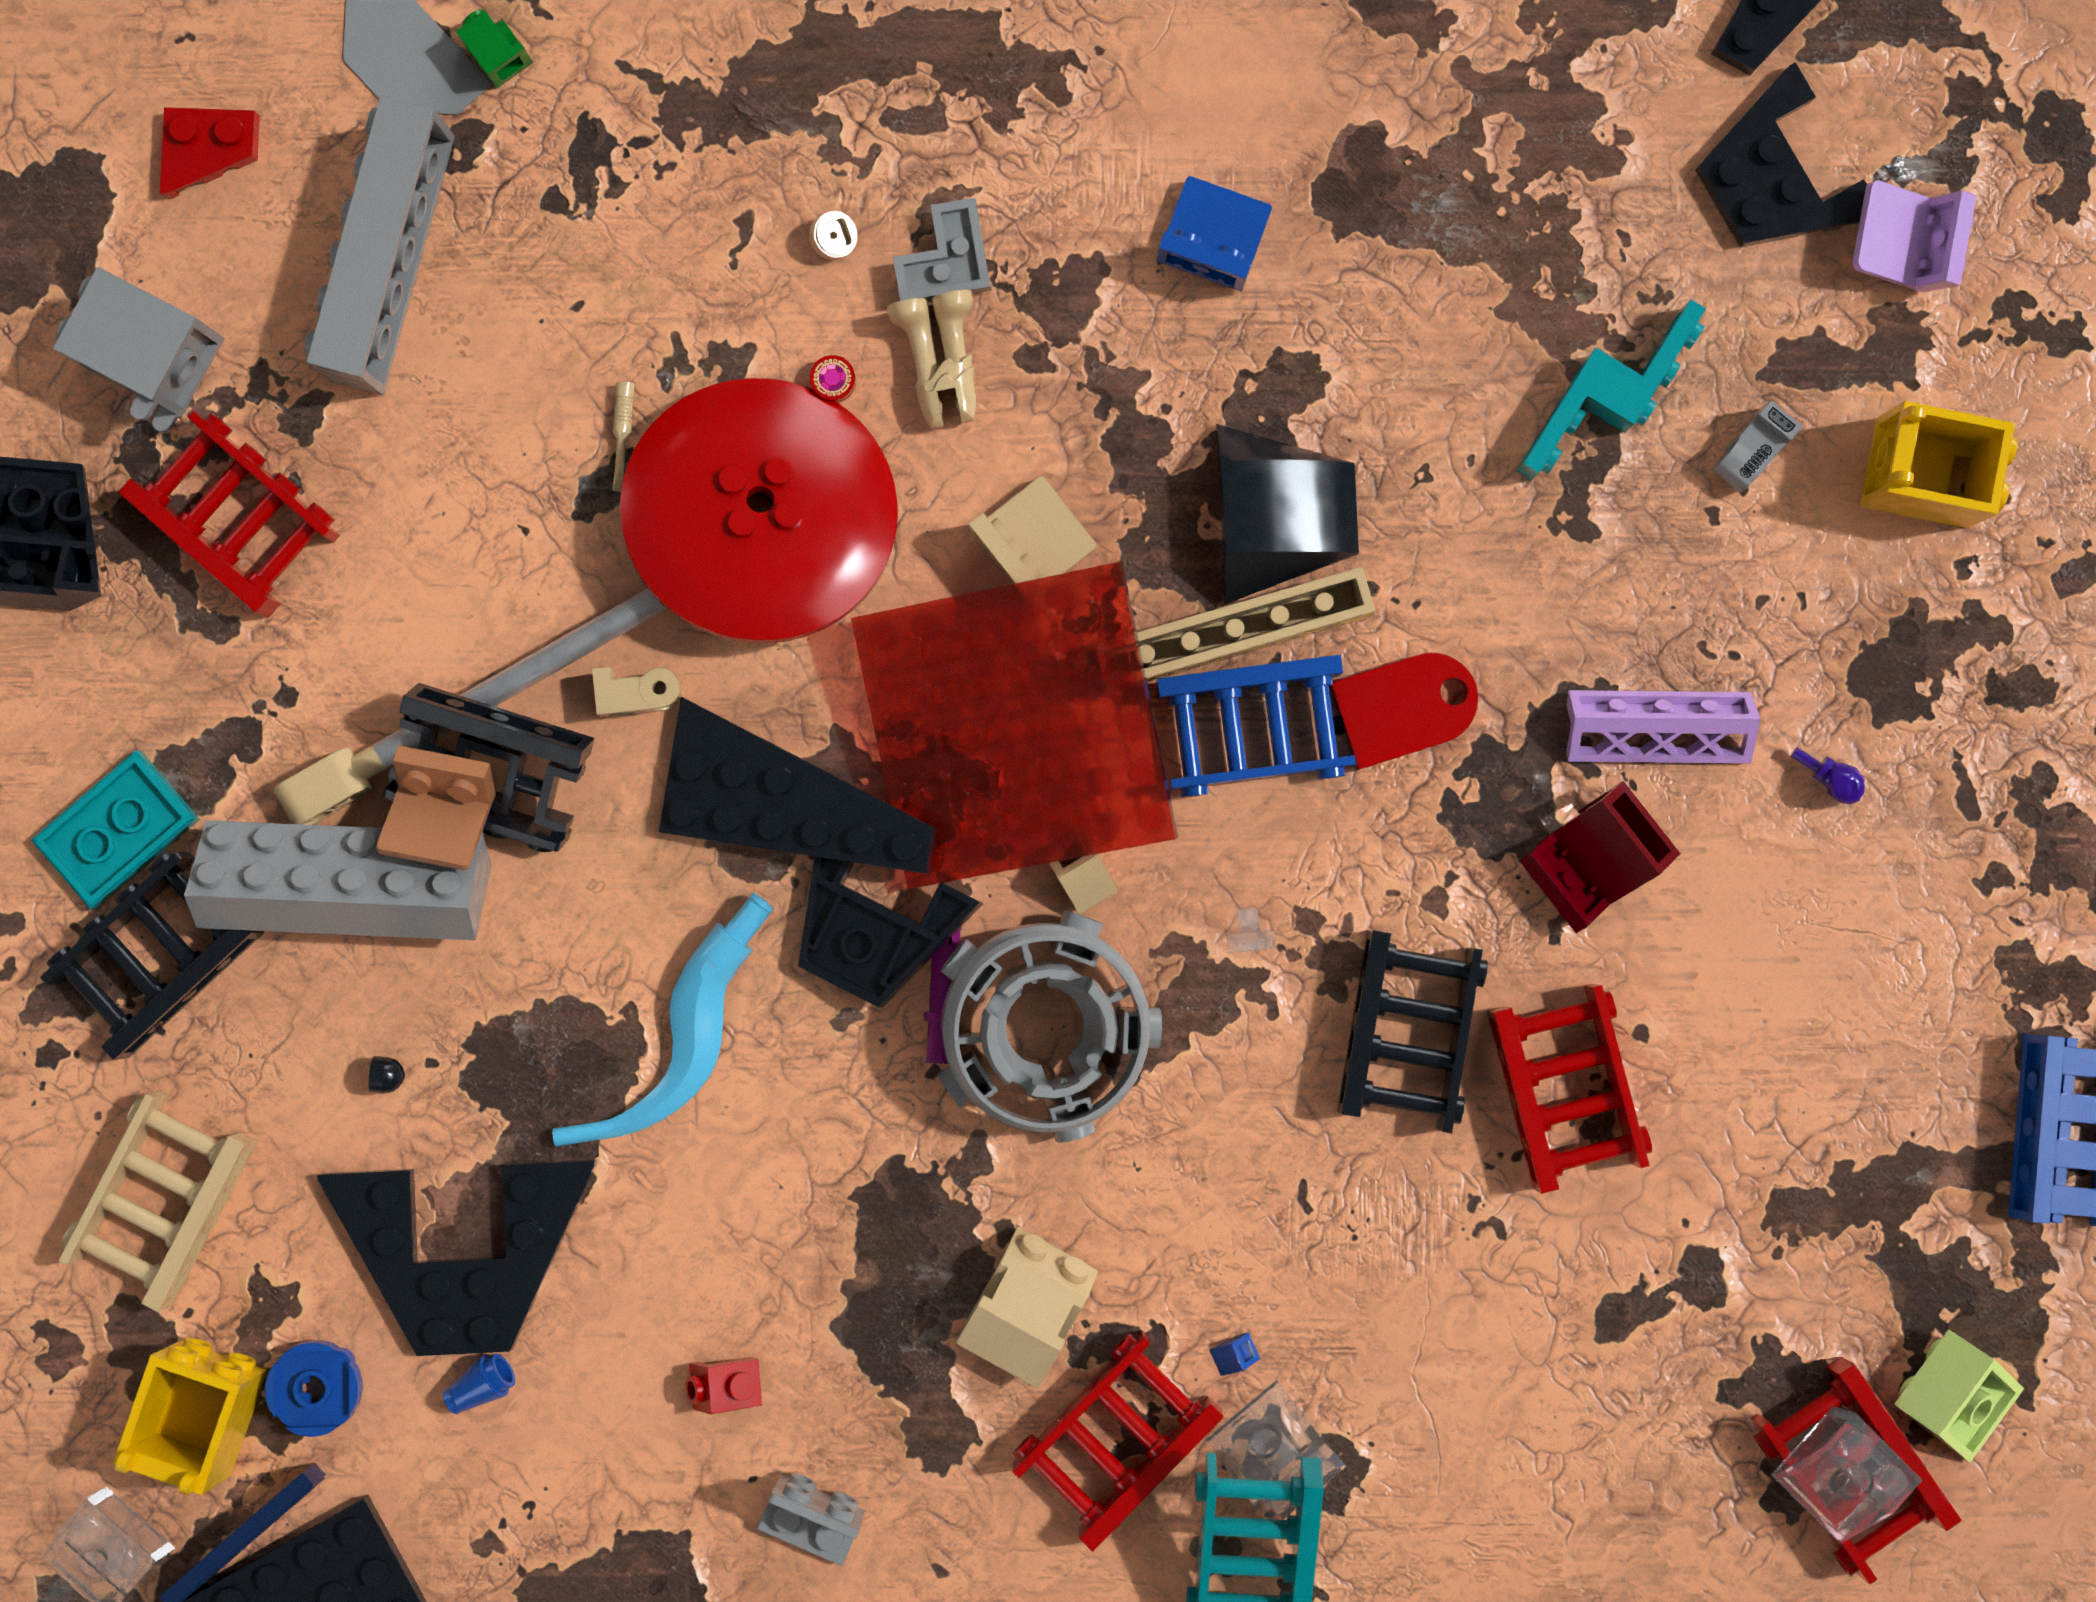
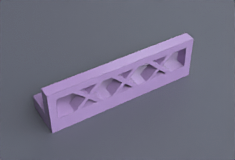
M1569 690L1566 706L1571 726L1566 755L1568 762L1751 763L1761 719L1752 692ZM1582 732L1603 733L1607 737L1606 740L1597 746H1580ZM1636 733H1648L1653 738L1642 747H1630L1625 742ZM1681 734H1695L1699 738V740L1688 747H1675L1671 743L1672 740ZM1728 734H1744L1741 748H1721L1716 742Z

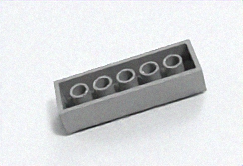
M380 95L377 108H372L367 118L366 132L369 138L365 152H360L355 161L354 178L357 181L352 197L348 196L343 204L341 218L344 228L340 241H335L330 251L329 265L332 268L328 285H323L318 294L317 311L320 314L316 329L310 330L307 335L304 352L307 357L306 363L331 382L384 395L455 135L434 108Z
M205 820L184 897L197 928L476 941L491 869L484 833L482 832L470 868L468 870H460L379 854L376 845L383 828Z

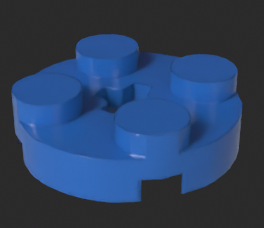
M323 1340L302 1342L281 1355L277 1363L268 1372L265 1383L266 1403L273 1416H278L280 1421L287 1425L286 1429L292 1433L306 1437L325 1435L354 1415L362 1396V1376L356 1364L355 1356L347 1348H340L332 1342ZM312 1376L318 1377L319 1382L325 1385V1392L320 1393L319 1400L317 1401L312 1400L311 1392L303 1391V1384L310 1382Z

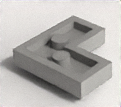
M969 198L930 205L938 249L893 257L900 301L912 298H924L927 301H932L934 296L954 290H971L972 294L991 291L976 199Z

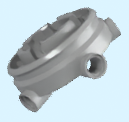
M1064 910L1059 924L1034 923L1014 927L990 938L979 947L964 939L953 951L940 971L952 980L944 1001L941 1026L942 1042L949 1066L937 1075L959 1108L972 1101L986 1114L1008 1126L1033 1132H1053L1056 1142L1062 1143L1077 1140L1094 1133L1096 1129L1093 1121L1112 1110L1131 1090L1143 1068L1148 1049L1160 1048L1162 1014L1160 1008L1148 1007L1143 988L1125 959L1110 945L1098 938L1103 923ZM1053 941L1050 949L1054 953L1095 967L1100 955L1115 968L1126 985L1113 989L1106 994L1098 982L1091 977H1085L1073 971L1072 967L1067 964L1053 963L1048 959L1032 961V954L1028 944ZM1020 947L1024 964L1008 970V976L997 985L988 1005L983 1010L980 1032L959 1034L961 1011L967 995L977 1002L1003 969L995 960L1010 950ZM1042 978L1046 979L1048 987L1064 991L1071 996L1078 1004L1083 1017L1082 1037L1078 1046L1068 1056L1072 1073L1052 1080L1046 1079L1041 1064H1034L1020 1057L1011 1047L1006 1034V1021L1009 1010L1022 995L1023 985L1029 982L1037 984L1039 979ZM1131 995L1134 1007H1117L1115 1013L1112 1003L1121 1001L1122 998ZM982 1042V1048L990 1067L1003 1083L1009 1085L1013 1081L1025 1089L1028 1097L1047 1099L1045 1100L1049 1119L1022 1116L1006 1110L990 1100L989 1097L998 1092V1089L972 1050L962 1056L960 1045ZM1117 1047L1123 1054H1132L1130 1063L1120 1081L1104 1098L1092 1106L1090 1096L1085 1092V1089L1101 1077L1102 1073L1098 1070V1063L1106 1050L1114 1053Z

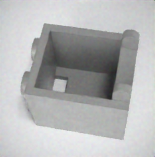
M97 266L93 275L88 276L81 284L78 292L79 301L71 316L66 317L60 323L56 332L57 341L53 349L85 368L137 394L130 408L131 415L140 421L148 420L156 406H160L152 420V425L157 431L167 433L173 428L177 418H182L225 338L196 317Z

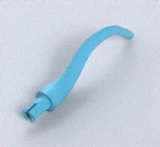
M753 892L726 926L716 923L686 963L671 996L672 1059L665 1076L659 1084L632 1108L611 1119L553 1128L552 1134L555 1147L616 1138L645 1129L680 1109L699 1091L710 1077L718 1059L722 1043L724 996L727 985L753 951L747 943L774 910L772 905Z

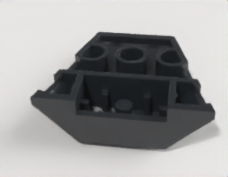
M1216 424L1223 544L1224 605L1359 554L1355 463Z
M0 456V605L71 611L101 597L85 467L78 463Z

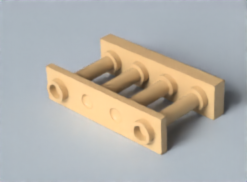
M163 1091L146 1093L144 1097H138L131 1106L126 1118L130 1124L80 1220L74 1221L64 1234L61 1245L65 1249L59 1259V1262L68 1265L83 1260L86 1253L139 1279L144 1282L143 1287L148 1290L141 1304L156 1312L173 1306L258 1140L242 1132L230 1135L227 1139L222 1138L220 1141H217L161 1112L169 1096ZM151 1129L209 1157L208 1162L213 1166L205 1181L200 1180L197 1183L139 1153ZM132 1170L188 1199L187 1205L191 1206L184 1222L179 1221L174 1224L118 1195L129 1171ZM108 1211L165 1240V1246L170 1249L162 1264L157 1263L154 1266L97 1237L96 1234Z

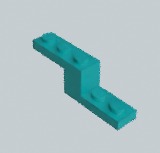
M1690 299L1679 310L1640 374L1598 348H1595L1584 360L1516 472L1531 481L1540 471L1546 474L1551 471L1562 453V450L1557 448L1556 445L1565 432L1572 436L1586 415V412L1580 409V407L1585 408L1624 433L1634 426L1635 423L1643 426L1657 405V402L1651 399L1659 385L1666 388L1681 366L1675 359L1682 347L1684 346L1690 350L1702 333L1705 326L1699 323V320L1706 308Z

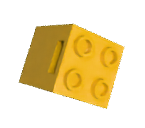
M1903 401L1876 418L1859 507L1968 528L1998 515L1999 511L2004 508L2009 495V485L2004 483L2007 466L2011 465L2017 452L2018 441L2017 438H2013L2015 423ZM1955 457L1970 460L1963 498L1948 495Z
M187 1337L184 1341L181 1340L151 1354L112 1463L115 1465V1471L124 1474L128 1471H133L179 1487L178 1492L185 1495L193 1492L199 1495L205 1494L232 1475L268 1370L255 1366L256 1360L248 1355L231 1352L226 1356L212 1351L213 1345L209 1342Z

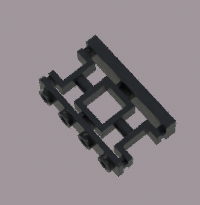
M418 683L403 695L399 713L404 714V716L400 720L399 727L421 734L418 749L470 759L473 750L510 762L503 793L495 791L496 794L483 828L485 834L501 839L510 837L527 843L529 848L539 852H558L570 839L571 829L569 827L573 822L574 815L552 809L559 778L575 783L578 782L584 775L585 761L591 755L595 738L422 683ZM440 726L462 732L458 737L455 752L435 746ZM528 753L551 760L547 764L544 780L523 773ZM394 766L389 771L388 778H391L390 783L384 788L383 797L392 801L398 789ZM519 792L539 798L535 817L512 810L516 805Z

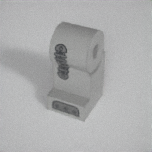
M1771 400L1755 413L1726 448L1727 451L1714 465L1712 471L1736 491L1742 493L1762 473L1781 449L1796 436L1803 426Z

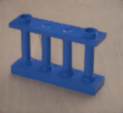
M1341 654L1157 678L1158 701L1168 699L1169 707H1174L1183 778L1171 779L1169 781L1170 791L1181 790V798L1209 794L1208 786L1309 772H1317L1318 780L1345 776V768L1356 765L1355 755L1338 757L1329 686L1333 685L1332 678L1339 677L1343 673ZM1305 681L1306 689L1311 690L1320 760L1293 763L1283 692L1288 691L1287 684ZM1259 687L1260 695H1265L1274 766L1247 769L1238 698L1242 697L1241 690ZM1214 693L1215 701H1220L1229 772L1202 775L1192 704L1197 703V695Z

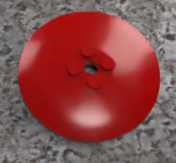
M746 378L717 383L697 390L669 407L652 423L636 445L627 464L620 497V517L623 538L632 564L644 585L666 609L689 625L716 637L745 643H777L803 638L824 630L852 612L867 597L884 572L892 552L897 529L898 503L894 479L883 451L872 434L850 411L836 401H828L819 397L813 389L803 385L768 378ZM763 492L772 498L774 504L766 512H756L748 506L747 499L754 493Z

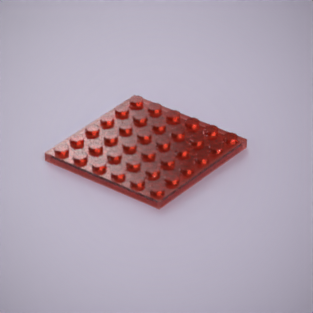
M1122 561L851 618L889 803L937 828L930 874L904 870L908 889L1178 838Z

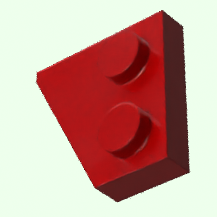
M164 107L160 194L164 198L173 199L179 196L178 191L200 181L206 184L222 177L229 169H240L258 161L260 124L258 113L255 110Z

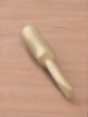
M616 382L613 433L617 438L612 488V491L621 492L626 440L631 435L635 384L630 382Z

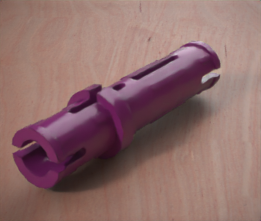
M962 927L932 956L929 1012H924V1021H928L927 1058H925V1063L948 1064L942 1042L941 1026L944 1001L952 980L940 971L947 959L960 944V931Z

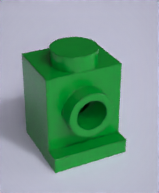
M478 9L469 14L462 22V27L455 31L497 89L533 63L526 49L517 40L505 21L500 19L494 23L483 9Z

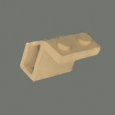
M1017 1227L995 1272L969 1314L956 1344L1038 1389L1066 1341L1064 1337L1082 1310L1098 1270L1087 1265L1083 1260L1052 1246L1041 1237Z

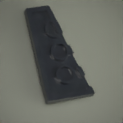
M1741 0L1711 54L1742 72L1751 75L1821 0Z

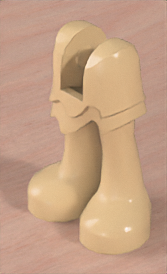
M971 290L944 292L932 298L934 314L939 327L945 361L942 362L939 368L937 367L927 300L924 298L905 299L887 306L891 323L903 329L910 341L917 373V382L915 384L918 393L917 399L923 417L931 428L944 427L942 418L943 406L942 401L939 402L938 391L955 388L957 395L955 402L960 412L962 423L973 421L975 418V367H972V354L966 356L963 337V321L973 309Z

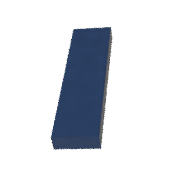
M316 1463L303 1471L159 1596L163 1602H183L320 1484L325 1479V1473Z

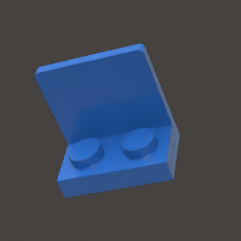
M1188 176L1168 230L1164 232L1158 249L1157 262L1242 292L1272 206L1263 201L1193 176Z

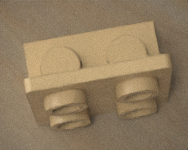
M1042 476L1030 483L990 516L986 517L982 513L969 523L971 534L1026 603L1096 549V542Z

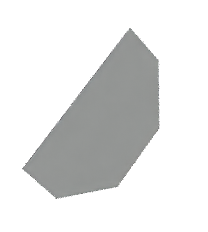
M346 0L343 60L378 98H380V95L434 108L438 114L458 115L492 84L415 0Z

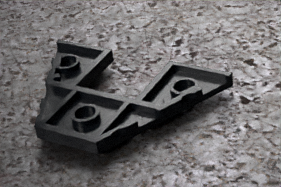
M597 1159L502 1165L506 1256L418 1261L414 1169L321 1173L317 1175V1178L416 1356L510 1352L516 1344L524 1321L532 1309L540 1286L549 1267L553 1263L564 1239L566 1229L578 1208V1203L598 1162Z

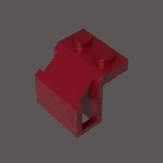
M1624 781L1578 811L1579 815L1549 833L1519 860L1530 877L1537 883L1575 933L1587 928L1609 905L1659 876L1681 854Z

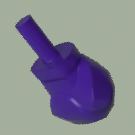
M1798 747L1794 749L1790 757L1814 771L1812 777L1827 787V793L1836 801L1848 805L1860 801L1865 792V777L1856 767L1834 761L1829 756H1826L1820 762Z

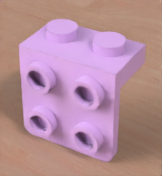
M1880 180L1868 183L1865 189L1853 256L1854 269L1922 293L1961 285L1977 195L1962 190L1929 198Z

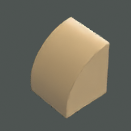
M1083 830L1043 853L1079 914L1118 892L1107 869Z

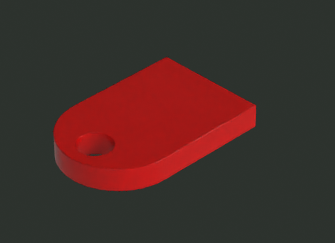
M1440 653L1416 655L1334 681L1333 685L1330 686L1351 753L1355 755L1357 771L1455 739L1469 727L1478 707V690L1471 673L1458 660ZM1446 680H1457L1463 685L1465 697L1459 705H1450L1443 700L1441 686Z

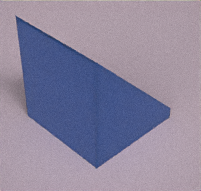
M1245 1333L1210 1349V1353L1221 1376L1244 1371L1260 1360L1249 1333Z

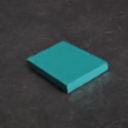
M135 750L31 841L89 909H97L195 825L200 818L146 755L140 750Z

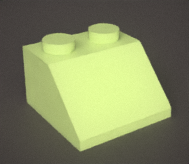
M1948 1329L1943 1338L1937 1339L1929 1347L1926 1361L1916 1375L1909 1377L1902 1384L1899 1390V1398L1894 1405L1911 1420L1971 1463L2024 1388L1996 1360Z

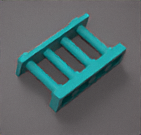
M1206 1452L1205 1472H1196L1195 1501H1202L1196 1585L1187 1586L1186 1602H1312L1324 1492L1320 1458L1301 1457L1300 1477L1292 1476L1291 1481L1217 1478L1216 1453ZM1216 1497L1290 1501L1291 1506H1296V1515H1288L1287 1520L1215 1516ZM1213 1536L1286 1539L1287 1545H1293L1292 1554L1284 1553L1283 1558L1212 1554ZM1210 1574L1283 1578V1583H1289L1288 1591H1280L1279 1596L1208 1592Z

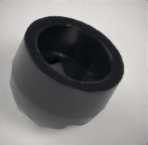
M373 1056L369 1071V1092L385 1094L398 1089L405 1077L403 1066L397 1060L390 1057Z

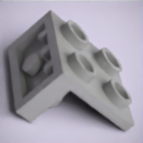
M791 1473L788 1477L780 1474L757 1530L843 1566L852 1542L856 1539L866 1510L858 1507L859 1501L848 1494L834 1491L832 1495L815 1489L816 1482L804 1475Z

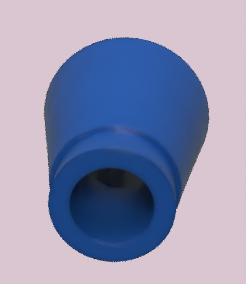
M496 1353L491 1357L483 1355L453 1382L450 1387L443 1391V1399L446 1406L452 1413L459 1414L507 1396L509 1389L515 1385L513 1369L500 1354Z

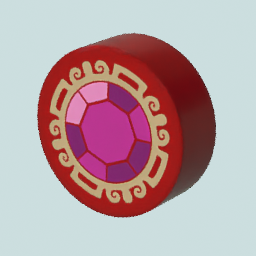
M828 355L820 358L813 365L810 371V384L813 391L819 397L839 403L849 398L856 386V375L852 365L845 358L837 355Z

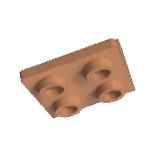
M398 745L392 760L398 789L376 845L378 853L454 869L468 870L496 794L490 763Z

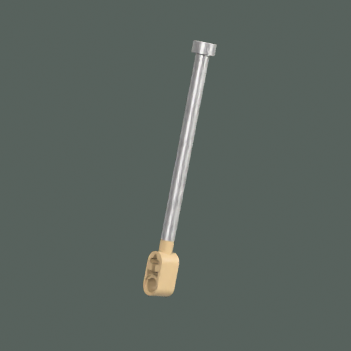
M647 588L460 696L496 707L661 613L666 608ZM440 726L437 740L454 730ZM401 728L356 755L353 754L351 748L341 749L284 780L273 789V792L291 824L314 825L368 794L373 789L368 779L393 766L392 760L398 745L418 749L421 734Z

